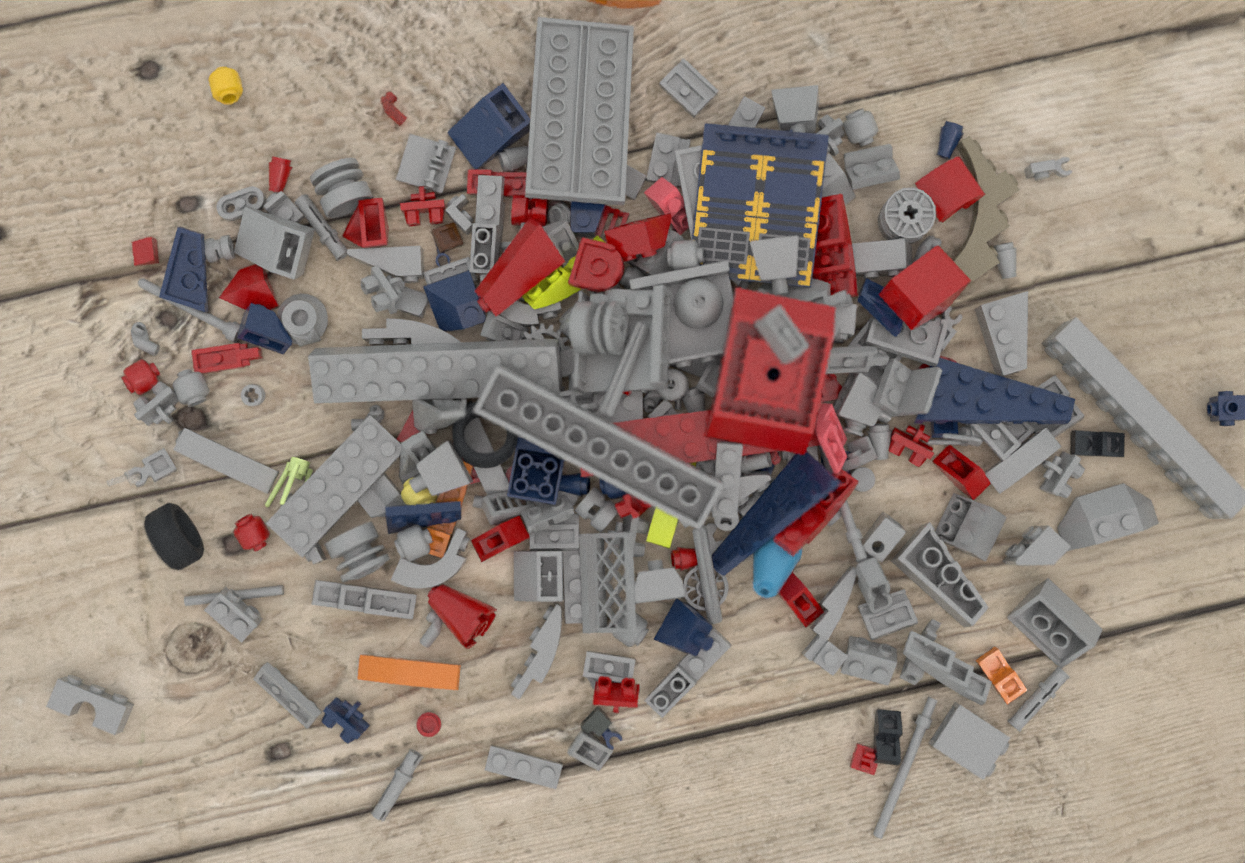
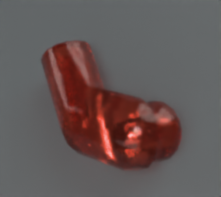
M388 91L385 96L381 97L380 102L386 115L398 126H401L408 117L393 105L397 101V97L391 91Z

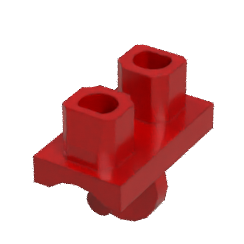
M419 186V193L410 194L411 201L419 202L400 203L401 212L405 215L408 227L420 226V214L429 213L430 224L444 223V212L447 209L445 200H430L435 199V192L426 193L425 186Z
M919 424L917 428L908 425L905 430L906 432L896 427L892 430L889 452L900 456L905 447L913 450L908 461L917 467H920L927 458L931 460L934 455V447L925 443L931 437L923 433L925 425Z
M628 492L623 496L622 501L615 504L621 518L631 514L633 519L640 517L648 508L653 506Z
M600 676L595 683L593 705L613 706L614 713H619L620 707L638 708L640 684H636L634 678H624L621 683H613L610 677Z

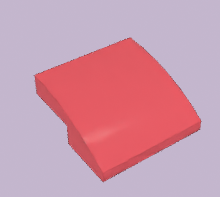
M823 403L816 423L817 436L834 474H838L847 458L843 448L847 437L832 403Z

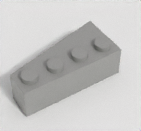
M928 522L921 525L891 562L963 627L974 626L989 607L971 581H968L958 562L950 555L943 540L939 539L932 524Z

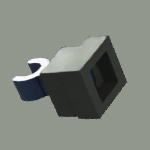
M598 706L581 723V728L587 734L593 731L598 737L602 735L607 747L611 750L614 749V746L609 742L611 737H617L620 741L623 740L620 733L608 728L612 721Z

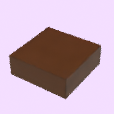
M455 222L434 228L431 231L440 253L461 247L464 244Z

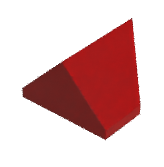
M383 198L358 200V205L342 237L362 248L388 245L389 226Z
M257 264L238 270L219 296L220 299L244 310L251 303L263 305L269 310L280 307L266 270Z

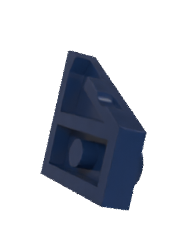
M866 278L861 286L857 301L894 337H897L901 331L903 321L880 297L879 294L884 289V286Z

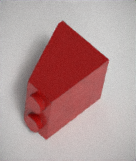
M937 245L893 277L879 295L912 331L945 312L971 280Z

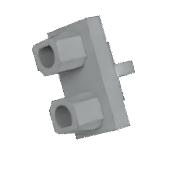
M825 115L818 122V127L821 131L816 134L829 135L827 153L829 152L832 156H836L839 154L837 146L843 142L841 137L845 135L842 128L843 122L840 118L834 120L829 115Z
M378 265L372 267L371 275L361 279L360 287L366 295L376 291L377 295L371 297V303L376 312L387 309L390 314L397 313L398 309L395 304L399 297L403 295L402 289L405 286L403 279L400 277L393 278L391 275L385 277Z
M159 381L152 388L153 393L156 395L155 398L149 401L148 398L142 396L133 402L137 411L134 414L135 417L148 426L153 422L158 425L163 420L168 424L173 422L170 414L176 410L174 405L179 402L174 389Z
M1062 452L1059 457L1055 456L1052 462L1045 460L1042 466L1047 470L1043 475L1045 480L1040 489L1052 495L1068 498L1072 492V487L1067 484L1070 476L1078 479L1085 471V468L1079 463L1081 458L1077 455Z
M629 514L624 517L623 523L616 522L615 531L608 530L607 533L632 532L633 557H643L645 544L637 543L635 540L637 533L647 534L649 521L639 517L633 519L632 515ZM621 537L617 543L621 552L624 549V537Z

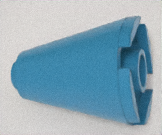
M773 537L753 553L754 591L764 598L774 597L800 561L803 552L802 548L792 556L777 545Z

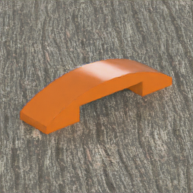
M463 461L471 476L473 466ZM468 484L440 493L436 503L461 501L462 508ZM457 521L427 527L433 540L429 544L430 552L428 554L443 558Z

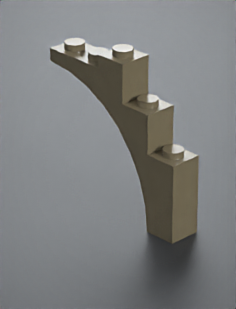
M968 136L957 145V149L985 195L973 205V218L968 236L953 261L973 282L1000 263L997 259V251L992 246H988L987 242L1010 226L1007 223V215L1002 210H998L997 206L1020 189L1018 188L1016 178L1012 174H1008L1006 170L999 175L996 174L995 165L991 160H986L981 153L982 148L980 144Z

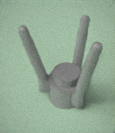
M965 424V427L960 428L958 434H943V438L953 440L935 439L929 440L926 444L961 445L966 447L971 445L978 447L984 440L970 424Z

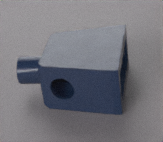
M676 598L654 640L672 649L697 656L701 649L708 651L713 646L714 640L709 636L712 624L694 607Z

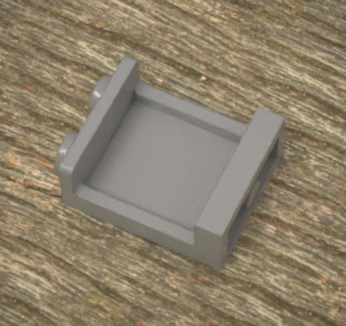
M954 702L929 741V744L984 780L986 776L989 777L995 770V761L999 755L1002 756L1007 751L1010 737Z

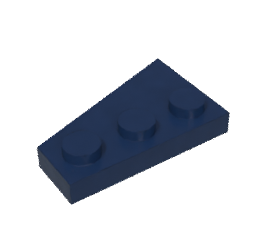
M461 501L385 507L388 534L398 533L413 525H419L422 528L442 523H454L457 520H461Z

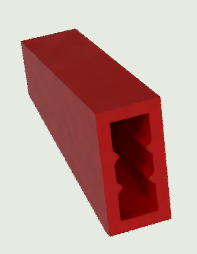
M530 218L474 291L479 297L477 303L485 313L490 311L497 317L565 263V260L541 224Z

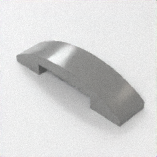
M480 418L473 419L464 430L466 444L472 450L479 453L494 452ZM501 465L493 468L474 467L487 495L508 491L509 482Z

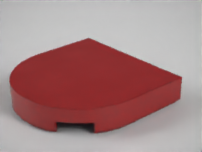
M582 237L569 277V286L594 292H603L611 289L620 281L623 275L624 262L622 256L611 244Z

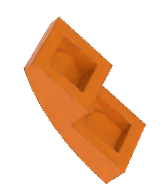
M993 647L975 660L987 679L992 681V686L1007 705L1027 691L1017 673L1011 669L997 647Z

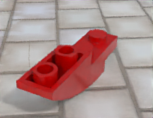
M842 468L838 474H832L842 484L774 537V542L790 555L794 556L806 543L810 544L858 485L859 481Z

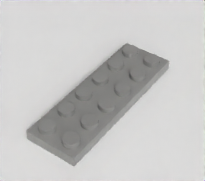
M369 415L266 524L301 557H304L400 457L401 443Z

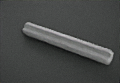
M635 323L604 396L599 412L605 416H613L649 330V327L644 323Z
M701 527L700 530L695 528L692 532L707 619L711 624L722 622V615L708 533L705 527Z

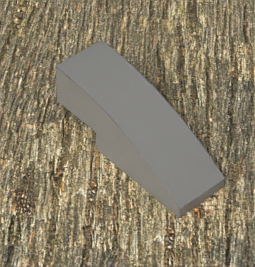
M1045 427L1022 443L1004 461L1000 460L986 470L985 474L1000 494L1061 448V445L1049 429Z

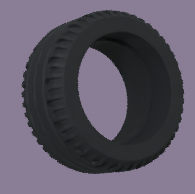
M477 401L466 406L465 416L454 422L452 429L453 444L458 455L466 463L479 468H493L506 462L512 456L516 449L518 434L506 429V441L495 452L479 453L472 450L465 442L464 430L469 422L477 417H481L480 414L474 412Z
M166 503L145 517L144 529L147 538L156 554L169 568L183 570L203 557L204 545L201 536L192 520L181 507L173 503Z

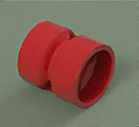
M513 195L511 225L521 226V223H526L530 218L541 224L542 227L547 225L548 199H529L525 195Z

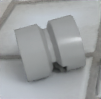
M596 487L588 493L574 510L582 518H589L591 520L590 524L600 533L618 513L615 503L611 500L605 501V495ZM594 505L600 507L597 513L592 509Z

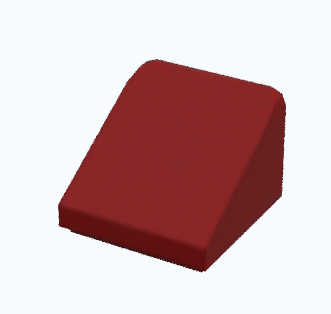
M147 237L132 242L134 266L159 263L157 239Z

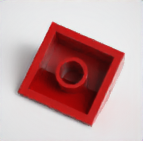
M671 213L632 221L605 230L607 243L618 250L623 262L636 259L637 254H641L642 258L656 255L657 249L665 247L672 219Z

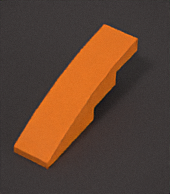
M362 654L359 658L357 679L406 686L458 690L461 665Z

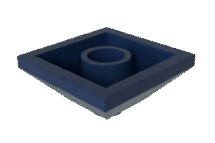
M470 270L423 286L438 327L442 331L463 330L481 324L486 320V313L477 303L479 297L474 292L476 286L469 272Z

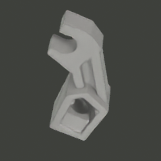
M931 619L923 630L922 636L934 641L937 637L935 633L940 628L941 623ZM907 657L900 678L916 685L922 679L925 671Z

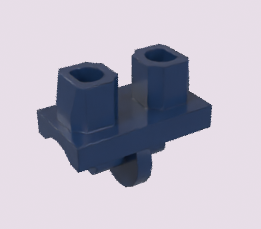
M336 697L323 710L325 714L321 722L331 729L336 724H339L344 729L340 737L347 744L351 743L354 739H358L370 726V724L362 719L365 715L357 710L362 704L359 701L351 705L347 700L342 702Z

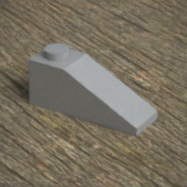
M421 246L347 249V254L352 259L370 267L378 265L382 272L395 278L400 277L404 280V283H418V279H425L423 274L424 252Z

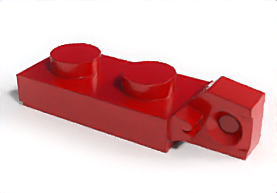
M241 343L191 350L194 372L202 374L245 368L250 366V360L263 358L262 349H259V347L248 349L247 344Z

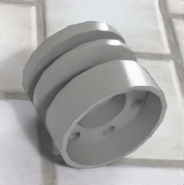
M344 158L331 162L316 170L309 178L312 185L316 186L314 189L317 195H324L320 200V204L327 218H337L351 214L355 211L358 200L374 198L367 182L359 181L364 174L361 169H358L360 165L356 158Z
M916 188L900 189L894 192L880 209L878 228L885 239H906L911 245L919 241L933 226L936 218L935 205L931 197L922 190ZM907 211L908 213H913L914 216L910 219L909 216H904V213Z
M580 301L574 305L570 315L569 332L571 344L575 352L578 354H597L600 351L602 354L611 353L613 355L623 353L629 337V318L622 302L613 301L610 303L604 301L599 305L595 301Z
M373 522L353 528L324 544L331 559L343 557L345 560L336 567L337 571L345 568L350 570L340 577L342 582L363 578L379 570L385 562L390 560L388 554L378 558L376 556L378 552L385 549L384 545L372 547L370 544L379 537Z

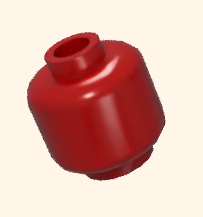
M141 359L126 367L123 371L124 376L121 379L131 394L135 392L137 395H143L152 390L153 386L159 382L157 377L161 374L153 362L148 364L146 360Z
M251 513L235 522L236 527L233 529V534L244 550L253 549L256 552L267 545L266 540L270 537V531L260 516H253Z

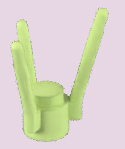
M291 457L265 506L269 507L285 479L289 476L280 500V504L284 505L294 479L302 480L303 476H305L306 482L311 477L313 472L312 469H309L311 462Z

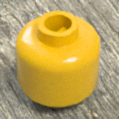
M222 66L210 74L208 81L212 97L222 104L229 105L237 102L243 94L239 73L232 68Z

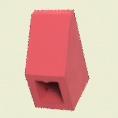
M661 177L644 194L660 215L671 213L670 226L681 235L689 228L683 197L674 185Z

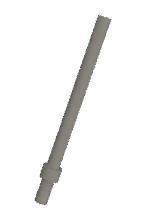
M820 445L818 446V448L820 450L825 468L831 474H833L834 472L830 466V463L825 455L822 446ZM846 500L840 508L847 529L845 534L848 543L852 544L857 561L867 559L861 542L863 538L860 529L856 528Z
M928 697L922 714H918L915 722L917 724L874 830L873 835L880 839L883 838L926 729L930 728L932 723L931 716L938 700Z

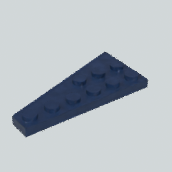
M939 357L938 364L935 367L941 368L942 372L932 405L928 413L916 414L914 424H923V422H936V424H945L946 422H961V424H1000L1001 422H1013V424H1022L1023 422L1068 424L1071 421L1075 399Z
M807 450L805 455L796 453L711 555L713 568L719 574L725 576L842 483Z

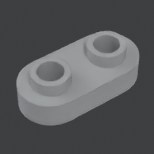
M247 187L220 198L217 203V212L225 220L234 221L242 218L245 206L262 210L266 204V197L259 188ZM257 197V203L251 204V198ZM234 205L235 210L228 213V207Z

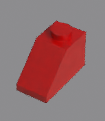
M948 445L932 461L960 491L972 500H975L991 484L980 466L951 445Z
M517 516L472 539L471 542L481 562L523 542L530 538L520 516Z
M792 572L777 594L806 628L822 615L824 611L808 588Z

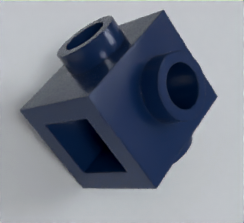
M1220 391L1218 396L1210 397L1206 408L1207 415L1210 416V422H1219V426H1235V421H1244L1245 395H1234L1233 391Z

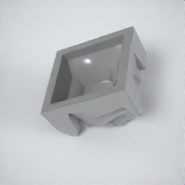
M662 560L648 561L649 571L639 572L634 583L635 604L685 597L682 579L674 568L663 569Z

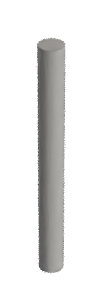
M283 585L236 590V592L241 596V600L284 595ZM219 593L185 596L184 604L185 606L209 604Z

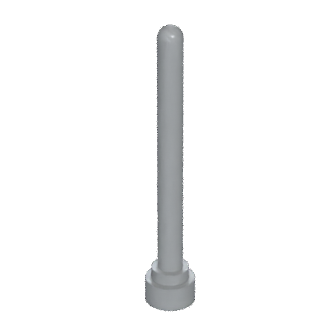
M144 278L139 279V287L159 297L161 287ZM163 299L223 331L222 334L231 342L237 343L240 340L237 338L240 328L239 323L235 321L227 323L208 312Z

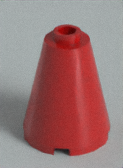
M436 585L428 593V604L465 649L473 647L477 643L474 639L479 635L483 637L496 618L494 612L497 609L447 585Z

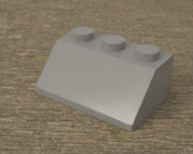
M1049 578L1032 589L1007 616L1059 668H1063L1093 648L1103 630Z

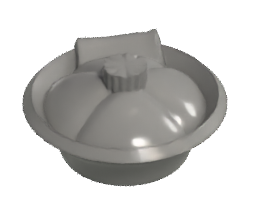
M309 294L293 295L281 304L277 313V317L292 339V343L302 347L321 341V336L327 327L328 315L325 306L316 297Z

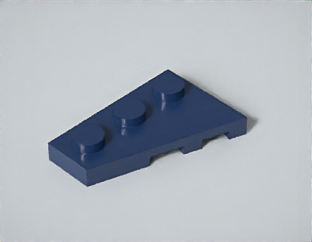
M181 226L177 227L159 297L193 309L208 312L204 234Z

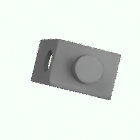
M818 85L772 90L773 106L780 130L790 131L792 129L793 132L813 133L816 131L819 108Z
M799 236L750 241L761 281L772 280L773 294L788 293L786 278L797 277Z
M849 373L833 405L837 416L872 427L876 424L877 420L887 424L892 418L890 414L873 404L878 386L862 373Z
M452 440L443 443L416 465L420 475L409 480L415 493L428 488L432 496L474 482L461 457L456 452Z
M885 512L880 514L861 540L867 559L876 558L879 562H882L906 533L904 527ZM875 541L882 542L879 547L872 546Z

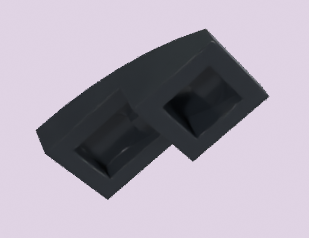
M1071 431L1070 455L1124 457L1125 433Z
M876 710L874 723V763L899 765L901 763L900 737L903 735L901 711Z

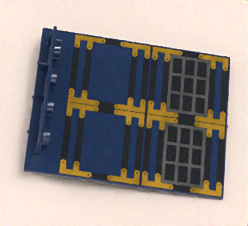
M705 123L692 240L698 243L699 248L704 249V263H700V266L728 261L730 269L728 273L729 279L772 283V280L761 281L750 241L798 235L797 277L786 278L787 285L811 287L829 135L793 132L792 129L790 131H782L768 128L761 129Z

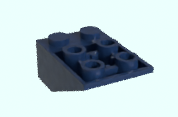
M502 83L484 96L447 133L474 170H478L498 156V153L503 152V149L509 148L530 132V118L505 84Z
M518 435L507 497L556 505L565 459Z

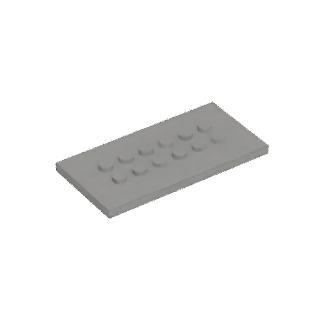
M538 17L525 197L624 206L634 26Z

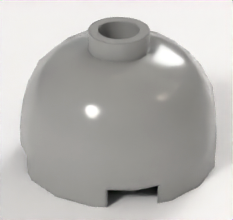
M697 278L689 280L680 286L675 295L674 308L676 316L683 324L690 328L700 329L709 327L718 320L723 310L724 301L722 293L715 284L708 280Z

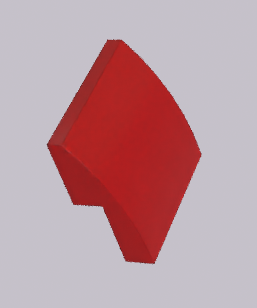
M959 156L940 165L914 183L919 190L924 191L931 197L935 205L936 217L942 223L961 208H969L985 195Z

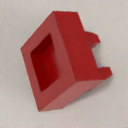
M857 743L850 767L875 775L878 763H874V748Z

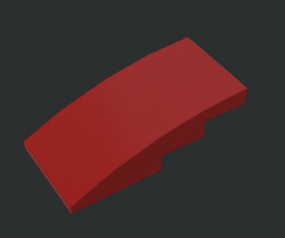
M836 194L822 197L812 278L829 283L830 296L845 290L851 297L858 296L856 270L843 195Z

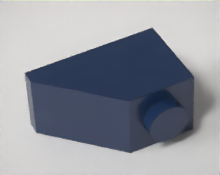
M251 303L243 313L237 338L284 355L292 345V339L276 313L263 305Z

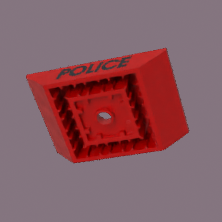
M735 288L706 432L707 437L805 455L814 432L834 337V306ZM778 305L782 307L809 345L795 360L786 364L780 361L755 326L756 321ZM770 367H777L780 371V376L775 381H770L766 377V372Z

